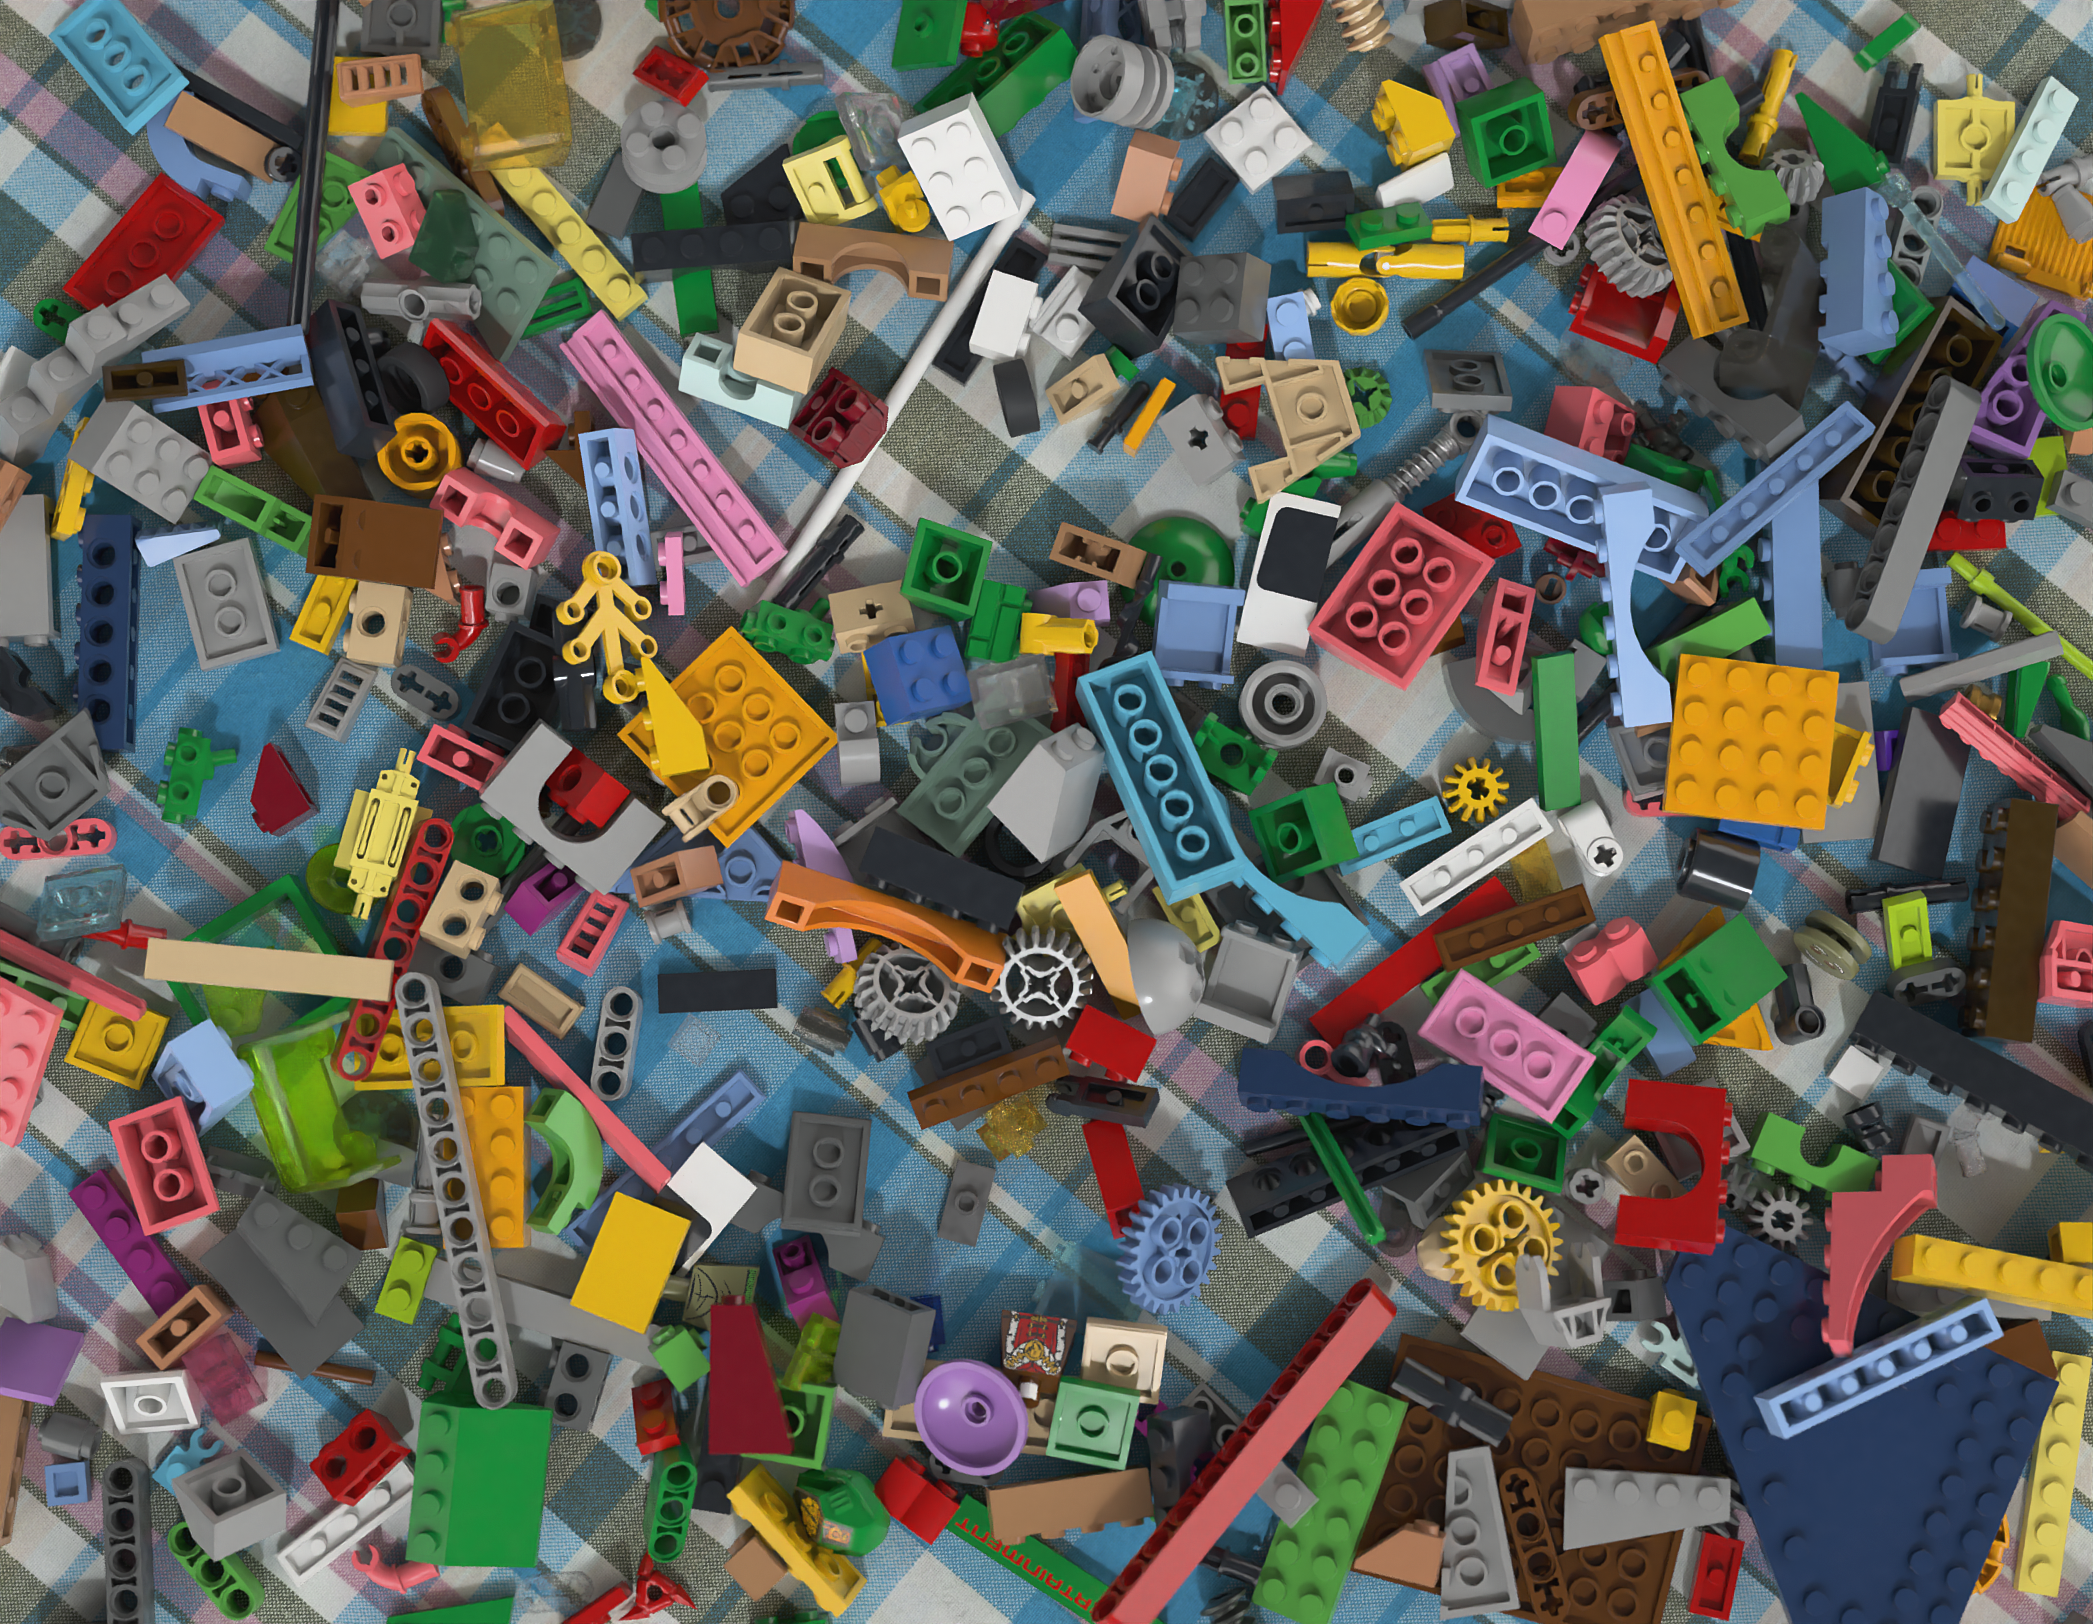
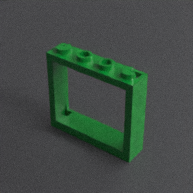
M289 873L180 940L218 944L290 899L323 954L346 956L299 877ZM166 981L194 1027L208 1019L187 983ZM332 998L237 1059L245 1060L251 1068L253 1075L258 1074L262 1071L260 1064L272 1056L275 1060L287 1056L296 1049L294 1045L296 1041L306 1035L309 1039H312L330 1028L328 1021L340 1014L345 1018L351 998Z

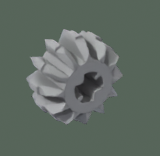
M1793 147L1790 150L1777 148L1775 152L1765 153L1760 161V166L1757 168L1759 171L1774 170L1790 203L1804 205L1805 201L1815 200L1824 180V165L1819 162V157L1808 155L1807 150L1797 151Z
M1775 1186L1772 1195L1767 1189H1760L1759 1197L1762 1203L1754 1199L1748 1202V1206L1756 1210L1755 1214L1743 1215V1221L1755 1224L1746 1234L1752 1238L1760 1236L1759 1241L1769 1246L1771 1244V1247L1783 1251L1784 1244L1790 1251H1796L1798 1244L1795 1237L1805 1241L1809 1238L1808 1233L1801 1230L1802 1225L1810 1226L1814 1223L1812 1218L1802 1217V1213L1810 1208L1809 1203L1801 1202L1796 1204L1799 1199V1192L1791 1190L1786 1195L1783 1186ZM1774 1212L1785 1215V1221H1780L1784 1224L1782 1228L1772 1226L1771 1219H1776V1217L1772 1216Z

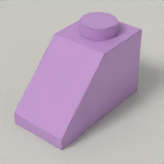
M1107 580L1066 583L1029 592V600H1033L1031 613L1055 615L1057 618L1094 620L1095 627L1109 626L1110 624Z

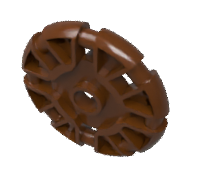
M719 0L657 1L659 22H663L669 36L666 38L668 44L678 57L706 70V75L707 70H709L708 73L726 72L715 68L771 64L785 48L786 44L783 42L788 31H793L795 22V0H735L738 10L733 18H725L719 13L717 8ZM689 13L694 28L683 32L678 16ZM764 18L774 23L770 35L760 31ZM705 41L718 46L714 56L701 51ZM747 42L750 54L739 57L735 46ZM745 75L728 76V79L745 77Z

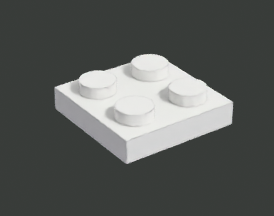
M1264 85L1204 133L1205 140L1252 195L1310 150L1313 145Z

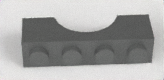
M1690 334L1659 361L1663 375L1661 383L1672 396L1677 397L1680 395L1684 398L1697 416L1701 418L1706 416L1712 420L1717 430L1725 438L1730 439L1733 437L1741 443L1743 450L1752 459L1757 460L1760 458L1770 466L1806 435L1802 414L1777 395L1771 394L1756 400H1739L1724 394L1720 390L1726 376L1721 354L1704 339L1698 338L1693 340L1692 334Z
M750 1169L748 1175L740 1174L756 1186L757 1189L729 1223L756 1234L768 1223L781 1218L784 1191L770 1185L773 1178ZM862 1218L860 1237L821 1233L828 1248V1266L862 1282H866L886 1239L885 1235L879 1233L881 1226Z

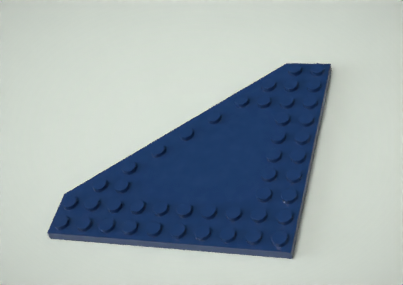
M1725 1225L1723 1243H1716L1712 1255L1676 1251L1663 1280L1662 1287L1678 1322L1676 1325L1687 1354L1690 1355L1698 1376L1696 1378L1706 1405L1711 1410L1717 1426V1434L1727 1461L1731 1464L1738 1482L1739 1493L1748 1517L1752 1519L1759 1538L1757 1541L1768 1570L1773 1575L1779 1591L1778 1597L1788 1623L1959 1624L2060 1382L1981 1346L1789 1438L1784 1439L1772 1435L1754 1396L1835 1358L1830 1343H1824L1822 1336V1319L1829 1318V1305H1825L1823 1299V1282L1830 1281V1274ZM1866 1291L1854 1331L1853 1349L1921 1317Z

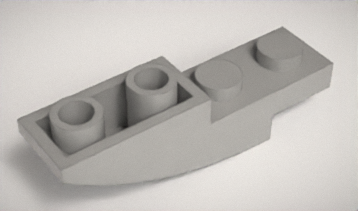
M1203 1381L1178 1405L1209 1411L1212 1448L1216 1453L1243 1421ZM1282 1460L1255 1492L1290 1528L1319 1501L1318 1497Z

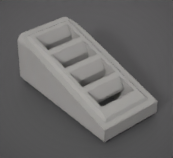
M341 657L314 704L304 726L346 744L378 673ZM345 672L363 679L361 685L358 686L342 679ZM341 686L356 694L351 700L336 693L338 687ZM332 700L347 706L346 712L342 713L329 707ZM326 714L340 720L337 727L323 721Z

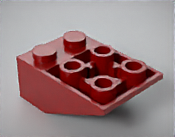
M1266 0L1267 8H1271L1270 22H1268V45H1275L1272 46V59H1269V82L1276 83L1277 96L1283 95L1320 21L1325 0Z

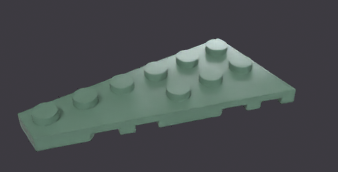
M389 127L373 157L375 164L380 171L402 163L405 164L408 173L415 182V189L420 200L431 217L432 226L437 235L424 241L425 245L449 283L475 284L476 288L481 290L482 305L480 307V316L472 321L495 358L500 362L508 361L560 267L400 127Z

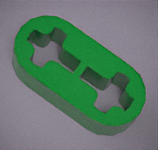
M1910 12L1905 13L1860 50L1852 60L1866 74L1921 28L1920 23Z
M47 298L35 306L33 321L44 333L65 344L69 324L84 314L57 299ZM48 312H57L66 321L64 326L62 327L55 322L49 323L45 318Z

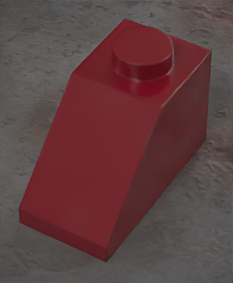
M271 742L263 746L250 802L256 811L251 813L263 833L269 831L271 835L281 837L317 815L320 811L280 746Z

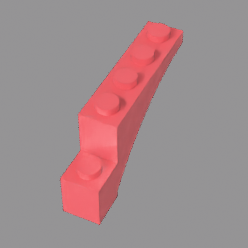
M1932 1154L1882 1155V1171H1875L1876 1191L1832 1192V1208L1825 1209V1225L1827 1232H1831V1244L1824 1245L1825 1267L1830 1268V1281L1823 1282V1299L1825 1305H1829V1318L1822 1319V1336L1824 1343H1830L1835 1358H1852L1854 1331L1861 1303L1873 1275L1885 1255L1894 1245L1895 1239H1898L1928 1209H1937V1170Z

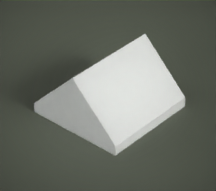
M198 1365L176 1367L163 1371L159 1368L119 1371L101 1377L100 1384L120 1435L200 1428Z

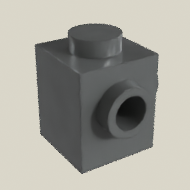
M1633 1269L1622 1271L1623 1278L1602 1281L1604 1297H1611V1304L1606 1312V1322H1638L1667 1316L1665 1293L1662 1287L1663 1276H1647L1646 1269Z

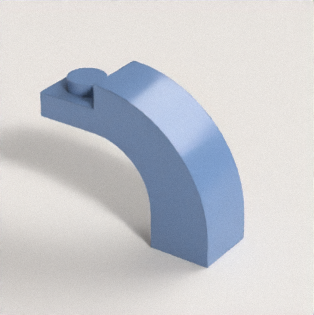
M182 90V91L188 93L189 95H191V96L197 98L194 93L188 92V91H186V90ZM179 92L146 123L149 144L157 162L177 184L202 202L206 203L209 193L228 202H233L234 197L247 202L252 187L244 177L202 162L197 158L192 142L163 127L180 94Z

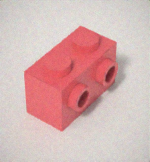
M404 163L377 172L347 186L380 259L402 252L437 236L432 226L431 217L425 210L415 189V182L408 173Z
M214 380L204 383L201 388L206 390L215 389L222 382ZM251 396L197 406L214 463L223 469H232L263 460L260 447L264 446V439L259 426L252 423L249 412L254 410Z
M449 723L447 729L434 724L416 759L479 791L505 760L503 756L506 751L487 741H484L482 747L469 741L468 739L471 734Z

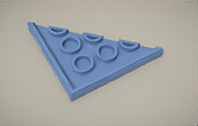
M686 815L687 819L693 825V821L690 819L688 815ZM675 825L638 857L609 890L610 893L636 894L630 873L631 869L677 851L714 845L717 860L720 864L723 884L684 897L768 902L770 887L783 860L753 826L727 849L708 828L687 843H684L681 839L683 833Z

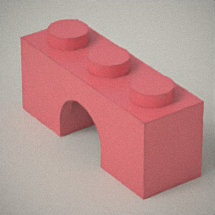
M465 466L445 474L429 505L432 509L443 510V516L461 528L466 525H472L491 533L498 539L494 550L525 570L545 561L561 531L560 528Z

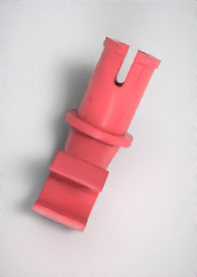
M369 1544L372 1552L370 1564L362 1562L359 1551L354 1550L352 1554V1564L358 1571L365 1572L376 1584L390 1590L400 1591L402 1595L407 1593V1588L440 1576L439 1567L434 1564L409 1561L399 1566L397 1563H394L389 1567L382 1562L383 1554L380 1548L373 1544Z

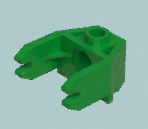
M1210 712L1192 741L1207 776L1230 790L1251 796L1255 787H1258L1279 752L1271 747L1267 752L1252 743L1255 737L1238 726L1230 730L1217 722L1219 716ZM1226 746H1234L1239 749L1242 758L1240 763L1236 765L1225 764L1220 757L1221 749Z

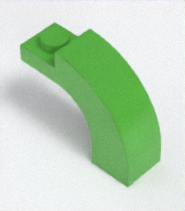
M544 1087L523 1121L537 1131L548 1143L553 1157V1172L548 1187L527 1219L526 1224L537 1232L558 1235L570 1222L572 1211L575 1207L590 1210L601 1183L603 1149L598 1129L585 1107L566 1090Z

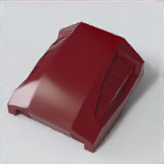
M832 366L828 371L829 375L792 420L787 430L842 469L863 462L886 433L889 407L853 379Z

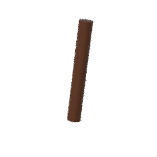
M257 1350L254 1365L294 1372L278 1353ZM325 1362L310 1375L373 1386L376 1371Z

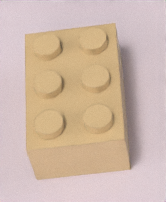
M779 266L738 333L733 369L807 395L845 329L852 292Z

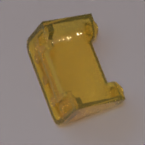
M511 0L452 13L450 22H445L444 24L445 40L447 46H453L455 53H459L469 123L467 135H461L460 143L463 159H469L471 172L564 166L572 146V127L553 0Z

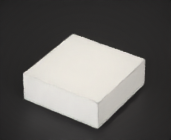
M1847 1045L1826 1075V1078L1857 1100H1862L1884 1067L1854 1046Z

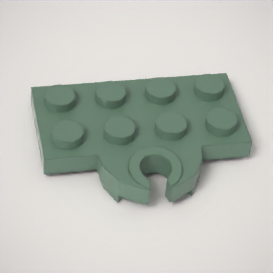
M998 691L992 695L972 720L958 713L942 712L941 716L928 720L924 725L932 735L943 736V744L937 750L928 751L924 742L920 738L913 736L910 751L907 754L911 769L921 782L896 811L910 824L957 858L964 853L993 818L994 814L987 807L1036 744L1055 734Z

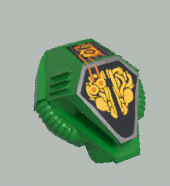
M838 1467L828 1468L825 1472L822 1469L812 1468L799 1473L792 1497L808 1540L816 1542L817 1546L833 1550L832 1554L853 1557L865 1556L876 1549L886 1539L891 1519L883 1503L873 1493L875 1488L873 1483L856 1470Z

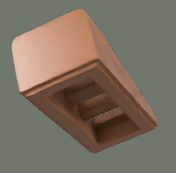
M418 54L353 60L336 64L340 98L352 108L424 93L421 61ZM406 67L408 85H402L400 68ZM390 70L392 86L387 87L385 71ZM370 74H374L375 88H371Z

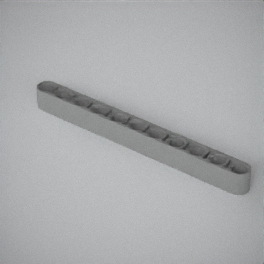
M409 972L397 981L395 996L474 1394L478 1403L483 1407L498 1409L515 1398L518 1391V1382L439 987L431 976L418 972ZM421 980L426 987V993L420 1001L413 1002L408 994L409 986L414 981ZM428 1019L434 1027V1032L429 1040L423 1042L418 1038L416 1028L422 1020ZM434 1058L440 1063L442 1072L437 1080L430 1081L424 1074V1067L430 1059ZM439 1098L445 1099L449 1105V1114L442 1121L437 1120L432 1113L433 1103ZM445 1138L453 1139L457 1145V1154L450 1161L444 1159L440 1153V1145ZM455 1177L461 1179L465 1185V1194L460 1200L453 1199L448 1193V1184ZM462 1217L469 1219L473 1225V1234L468 1240L461 1239L455 1231L456 1223ZM469 1257L477 1259L481 1265V1274L476 1280L468 1278L463 1270V1265ZM475 1298H482L488 1303L489 1314L486 1319L481 1320L473 1315L471 1305ZM483 1338L492 1339L496 1343L498 1352L494 1359H486L481 1355L479 1345ZM491 1378L499 1379L504 1383L506 1393L503 1399H494L489 1395L487 1385Z

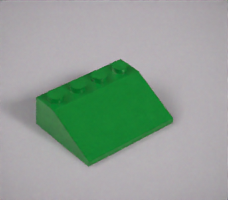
M438 1390L422 1401L406 1560L455 1567L535 1568L537 1566L553 1408L509 1402L498 1409H487L478 1403L473 1395Z

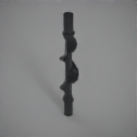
M1148 553L1141 575L1136 580L1135 595L1124 605L1116 621L1121 629V634L1112 657L1104 659L1097 670L1137 655L1140 642L1134 636L1133 631L1146 598L1155 588L1154 582L1163 557ZM1086 721L1084 728L1091 732L1089 725Z

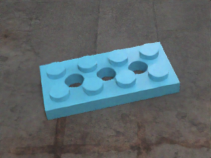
M86 0L48 35L121 125L132 135L140 130L190 83L120 0ZM105 30L104 36L95 42V36L100 31ZM124 53L123 59L114 65V59L119 54ZM144 75L142 83L138 87L133 88V82L138 77Z

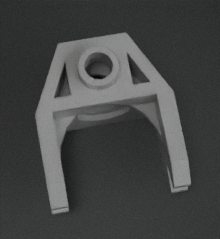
M1126 810L1096 822L1062 863V866L1066 869L1075 866L1093 844L1109 839L1139 863L1137 881L1115 908L1121 915L1128 910L1155 877L1139 840L1134 839L1131 835V831L1134 828Z
M1576 1241L1571 1243L1567 1256L1572 1295L1550 1300L1547 1268L1541 1256L1519 1255L1515 1266L1519 1309L1538 1344L1574 1349L1602 1341L1606 1325V1312L1610 1307L1611 1297H1604L1600 1256L1593 1242L1582 1244V1241Z

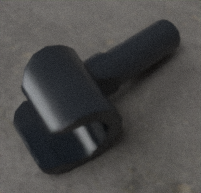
M1608 70L1595 76L1592 74L1582 76L1573 86L1574 94L1597 88L1596 86L1610 79Z

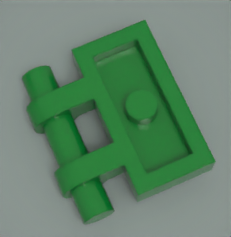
M452 1312L447 1324H442L437 1334L439 1340L431 1356L425 1357L420 1367L423 1372L417 1385L427 1391H431L436 1380L439 1379L446 1383L443 1391L475 1396L463 1333H461L459 1313ZM483 1338L480 1342L479 1350L484 1358L494 1359L497 1355L498 1347L492 1339ZM509 1339L511 1347L514 1341ZM453 1346L463 1351L454 1369H451L445 1365V1362ZM491 1378V1379L489 1380L488 1385H487V1391H488V1392H489V1390H490V1388H491V1386H492V1384H493L495 1378Z

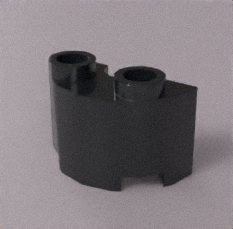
M1 646L0 707L9 713L36 722L51 720L63 714L62 709L47 691L41 692L35 686L29 687V679L33 673L18 653Z

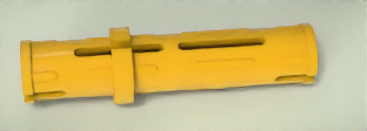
M1776 49L1773 52L1770 67L1761 89L1765 102L1755 108L1754 113L1748 117L1746 123L1748 131L1738 156L1739 159H1744L1743 162L1760 165V161L1766 153L1771 135L1777 131L1779 125L1776 121L1798 60V55H1793L1794 52L1790 50Z

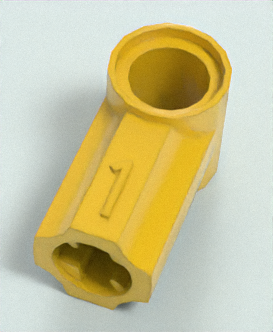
M1022 613L1019 653L1041 656H1054V652L1092 654L1093 648L1097 645L1098 630L1095 627L1094 620L1057 618L1055 615Z

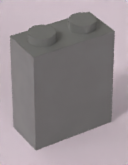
M874 1284L849 1289L831 1381L844 1386L848 1394L860 1397L867 1396L876 1400V1405L886 1410H898L900 1406L915 1403L916 1392L922 1381L936 1310Z

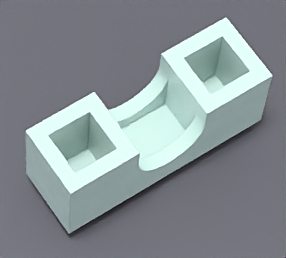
M696 333L682 359L678 390L788 429L801 404L802 393L733 369V345Z

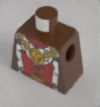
M1002 1309L999 1331L1000 1372L1015 1386L1026 1409L1037 1408L1039 1406L1040 1393L1055 1394L1058 1392L1060 1377L1064 1375L1074 1346L1077 1320Z

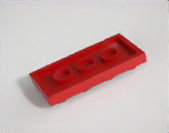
M161 172L62 289L67 296L90 312L102 304L106 308L164 274L175 284L226 223L225 219Z

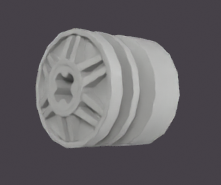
M1103 34L1093 37L1083 46L1077 56L1071 74L1070 92L1074 106L1082 115L1135 130H1145L1159 122L1170 106L1174 92L1175 74L1171 60L1163 51Z

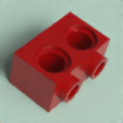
M367 1408L364 1412L354 1416L348 1423V1427L335 1440L325 1444L309 1466L334 1500L354 1507L412 1450L386 1416ZM376 1434L375 1442L370 1447L371 1439ZM347 1463L346 1469L344 1473L341 1475V1469L343 1465Z

